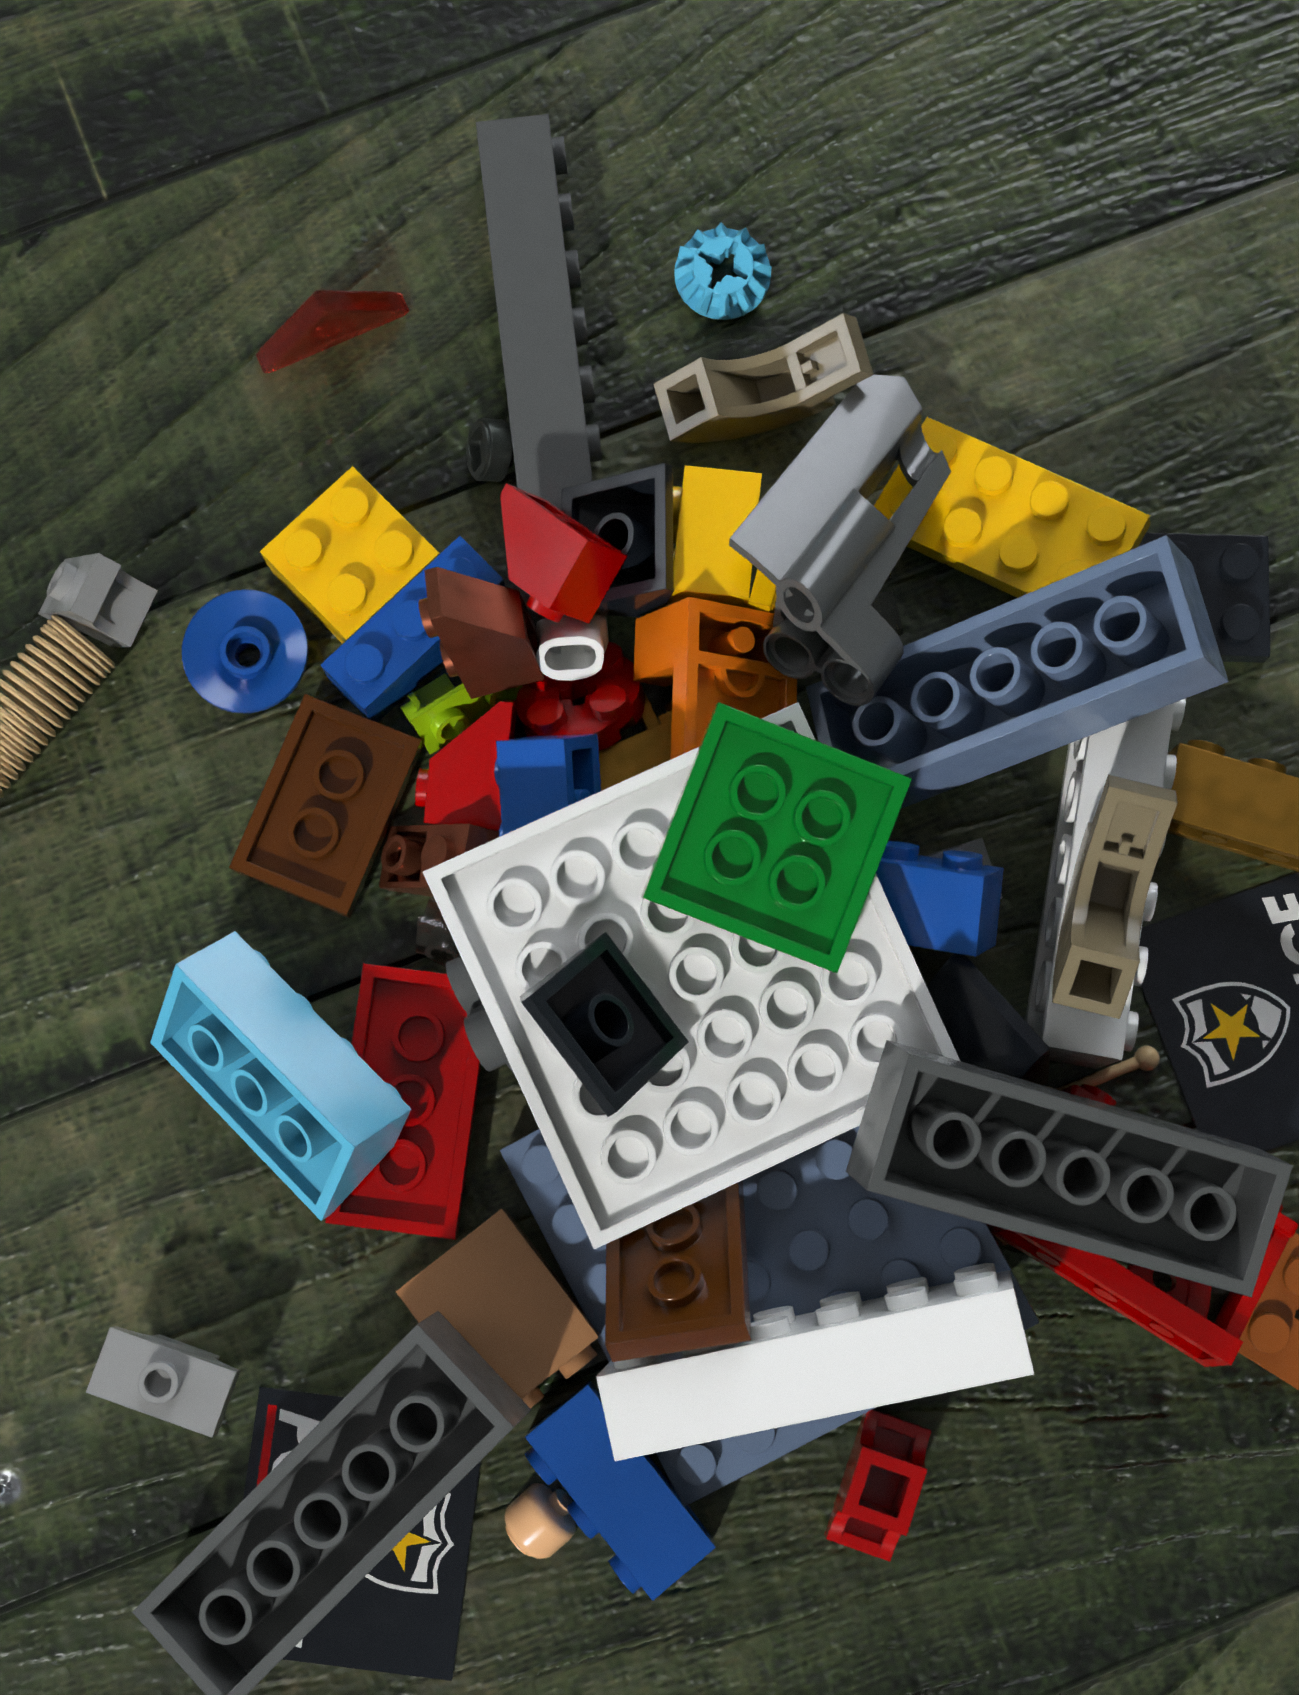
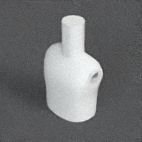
M595 614L590 624L564 615L560 623L547 618L541 619L536 623L538 642L536 657L540 670L544 675L556 680L574 681L591 677L601 670L604 662V653L609 642L607 617Z

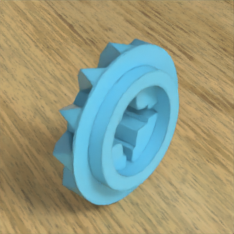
M721 222L715 229L704 232L697 229L692 239L684 246H680L674 269L675 284L683 301L698 314L717 320L734 319L751 312L764 299L770 285L772 266H770L765 245L759 244L753 239L746 228L738 231L727 228ZM730 254H733V272L738 276L735 278L726 275L721 282L717 281L714 289H711L713 268L709 263L721 264L725 257L729 258Z

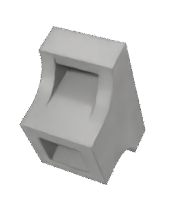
M100 553L67 558L59 565L52 576L47 588V597L38 614L47 619H51V615H58L77 631L85 633L113 648L131 647L158 590L130 576L121 569L120 564Z
M113 1326L109 1328L86 1393L213 1438L218 1435L241 1370L219 1361V1355L160 1334L147 1335Z

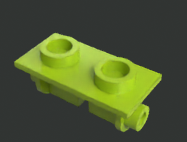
M443 674L414 693H409L407 696L410 701L400 708L431 755L450 743L498 702L505 699L516 700L518 691L523 686L471 699L463 683L454 687L447 675Z

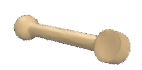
M1141 1046L1135 1052L1134 1057L1056 1089L1062 1090L1072 1085L1081 1086L1082 1084L1095 1087L1139 1068L1144 1071L1153 1070L1159 1064V1053L1152 1046Z

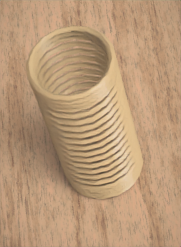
M51 615V619L47 620V624H43V627H40V633L48 641L38 635L32 636L33 642L41 650L31 644H25V650L34 659L24 653H17L18 659L28 669L16 661L10 662V667L21 678L9 670H2L3 676L15 687L13 688L0 679V689L12 699L10 700L0 692V704L6 709L4 710L0 707V720L4 722L0 721V786L6 789L11 788V782L4 775L13 780H18V773L10 765L20 771H26V765L17 756L28 763L33 762V756L24 747L35 754H41V748L30 737L42 745H48V739L37 728L51 737H56L55 730L40 716L54 726L63 728V722L46 706L64 719H71L70 713L53 697L71 710L78 711V705L55 684L81 703L86 702L85 696L62 675L86 693L93 694V689L64 662L95 685H101L100 680L84 665L101 678H107V673H111V668H115V663L58 615ZM0 788V798H2L3 790Z

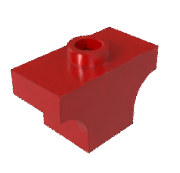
M875 1409L863 1414L824 1536L827 1540L889 1562L891 1561L901 1535L907 1536L928 1470L925 1467V1455L931 1434L930 1429Z

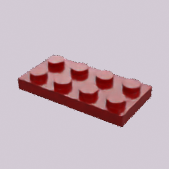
M363 963L351 1044L357 1054L384 1082L395 1087L402 1100L411 1108V1111L394 1147L337 1209L325 1218V1223L454 1240L458 1238L481 1063L476 1057L465 1031L464 1018L467 1017V1013L458 1001L447 974Z

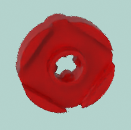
M608 642L602 668L591 677L566 681L552 679L544 675L545 679L522 685L523 687L519 689L516 701L518 702L516 709L526 736L598 734L599 751L610 747L620 740L622 736L619 729L627 724L632 716L636 724L645 708V693L642 683L633 681L634 664L624 657L621 647L616 643ZM585 697L584 704L573 706L572 701Z

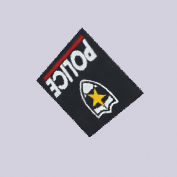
M1298 872L1142 927L1139 946L1148 948L1147 969L1141 987L1197 1130L1253 1146L1265 1152L1299 1140Z
M259 1387L243 1500L345 1397ZM480 1462L283 1660L452 1681Z

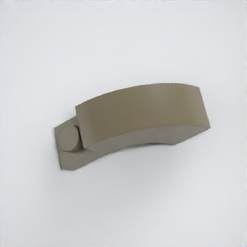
M842 313L795 340L771 351L733 360H713L700 357L653 385L670 441L705 443L746 437L777 429L810 417L836 405L834 395L874 374L856 317Z
M1108 775L1093 822L1087 823L1068 891L1056 952L1052 1003L1120 1019L1140 963L1139 943L1144 907L1154 869L1178 803L1175 790Z

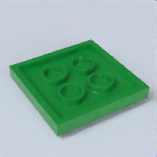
M718 702L712 712L641 898L828 971L838 973L912 778Z

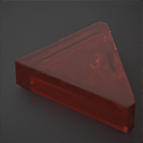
M316 290L260 348L256 357L263 373H272L401 318L410 310L401 292Z

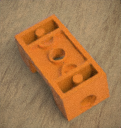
M687 597L635 619L633 681L665 687L673 684L670 760L700 746L714 707L718 702L760 719L797 703V679L787 677L777 671L768 662L763 652L765 637L773 628L774 613Z

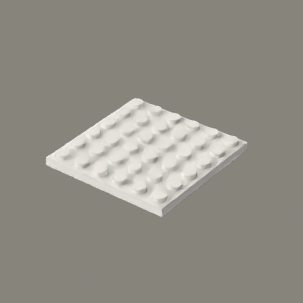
M799 702L762 718L765 721L815 740ZM699 747L423 871L594 1249L859 1126L886 1040L960 1061L876 874L838 973L828 971L641 898ZM605 932H607L689 1041L627 1103L609 1117H607L520 1000V996Z

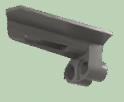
M874 374L855 384L729 539L730 547L751 562L776 585L773 628L763 642V652L768 662L783 675L794 679H805L811 676L814 671L821 673V679L826 689L840 701L853 706H862L871 702L904 654L903 643L899 635L871 604L951 473L943 451L941 450L939 453L933 452L925 441L921 428L922 407L905 377ZM898 460L903 475L913 489L892 517L887 519L867 498Z

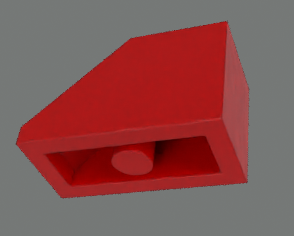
M506 483L500 498L509 580L530 595L526 605L541 616L560 623L563 616L566 615L590 624L627 555L549 501Z
M505 699L498 702L429 759V769H419L415 789V805L425 807L424 823L437 825L473 824L489 830L499 831L502 820L500 791L494 774L497 759L496 741L515 739L518 701Z

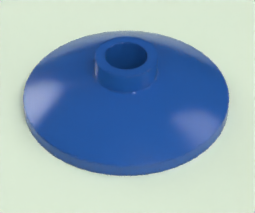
M257 590L230 591L207 602L191 619L182 642L183 667L193 688L208 703L233 713L260 712L282 702L300 683L308 662L309 648L307 635L296 613L279 598ZM247 648H256L260 651L258 662L249 667L240 665L239 656L242 651Z

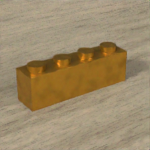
M1189 740L1187 745L1179 743L1168 753L1175 755L1177 758L1176 774L1171 790L1176 791L1178 803L1167 833L1299 872V778L1287 775V768L1278 762L1262 758H1251L1247 763L1224 756L1225 749L1223 747L1203 740Z

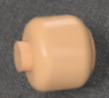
M541 1483L532 1484L519 1495L505 1511V1528L510 1540L517 1549L525 1555L536 1559H544L552 1556L576 1533L577 1529L576 1522L566 1508L573 1502L571 1497L562 1489L557 1488L552 1492L545 1484Z

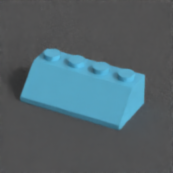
M236 931L175 964L150 1043L317 1218L323 1221L337 1209L394 1147L411 1108L402 1100L395 1087L384 1082L357 1054L353 1045L345 1038L340 1037L313 1010L310 1002L301 994L296 993L270 967L267 959L260 952L253 950Z

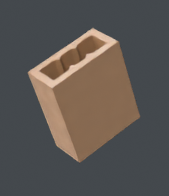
M500 1209L396 1291L418 1323L439 1311L530 1409L545 1397L538 1387L544 1380L558 1369L565 1379H568L598 1355L590 1344L599 1338V1333L507 1209Z

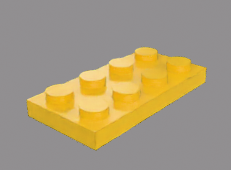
M926 417L921 426L925 441L932 451L939 453L941 450L943 451L951 473L907 547L1012 596L1021 597L1135 549L1139 546L1150 527L1149 514L929 417ZM899 464L874 505L887 519L892 517L913 489L903 475Z

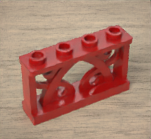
M1082 1084L1081 1086L1072 1085L1060 1090L1116 1106V1101L1109 1094L1088 1084ZM1281 1204L1252 1297L1229 1292L1213 1323L1207 1319L1212 1286L1170 1275L1172 1279L1171 1289L1168 1292H1164L1154 1284V1270L1133 1264L1125 1268L1112 1258L987 1224L994 1235L1204 1367L1231 1366L1243 1344L1240 1337L1289 1238L1294 1236L1299 1226L1298 1223L1281 1213L1283 1210Z

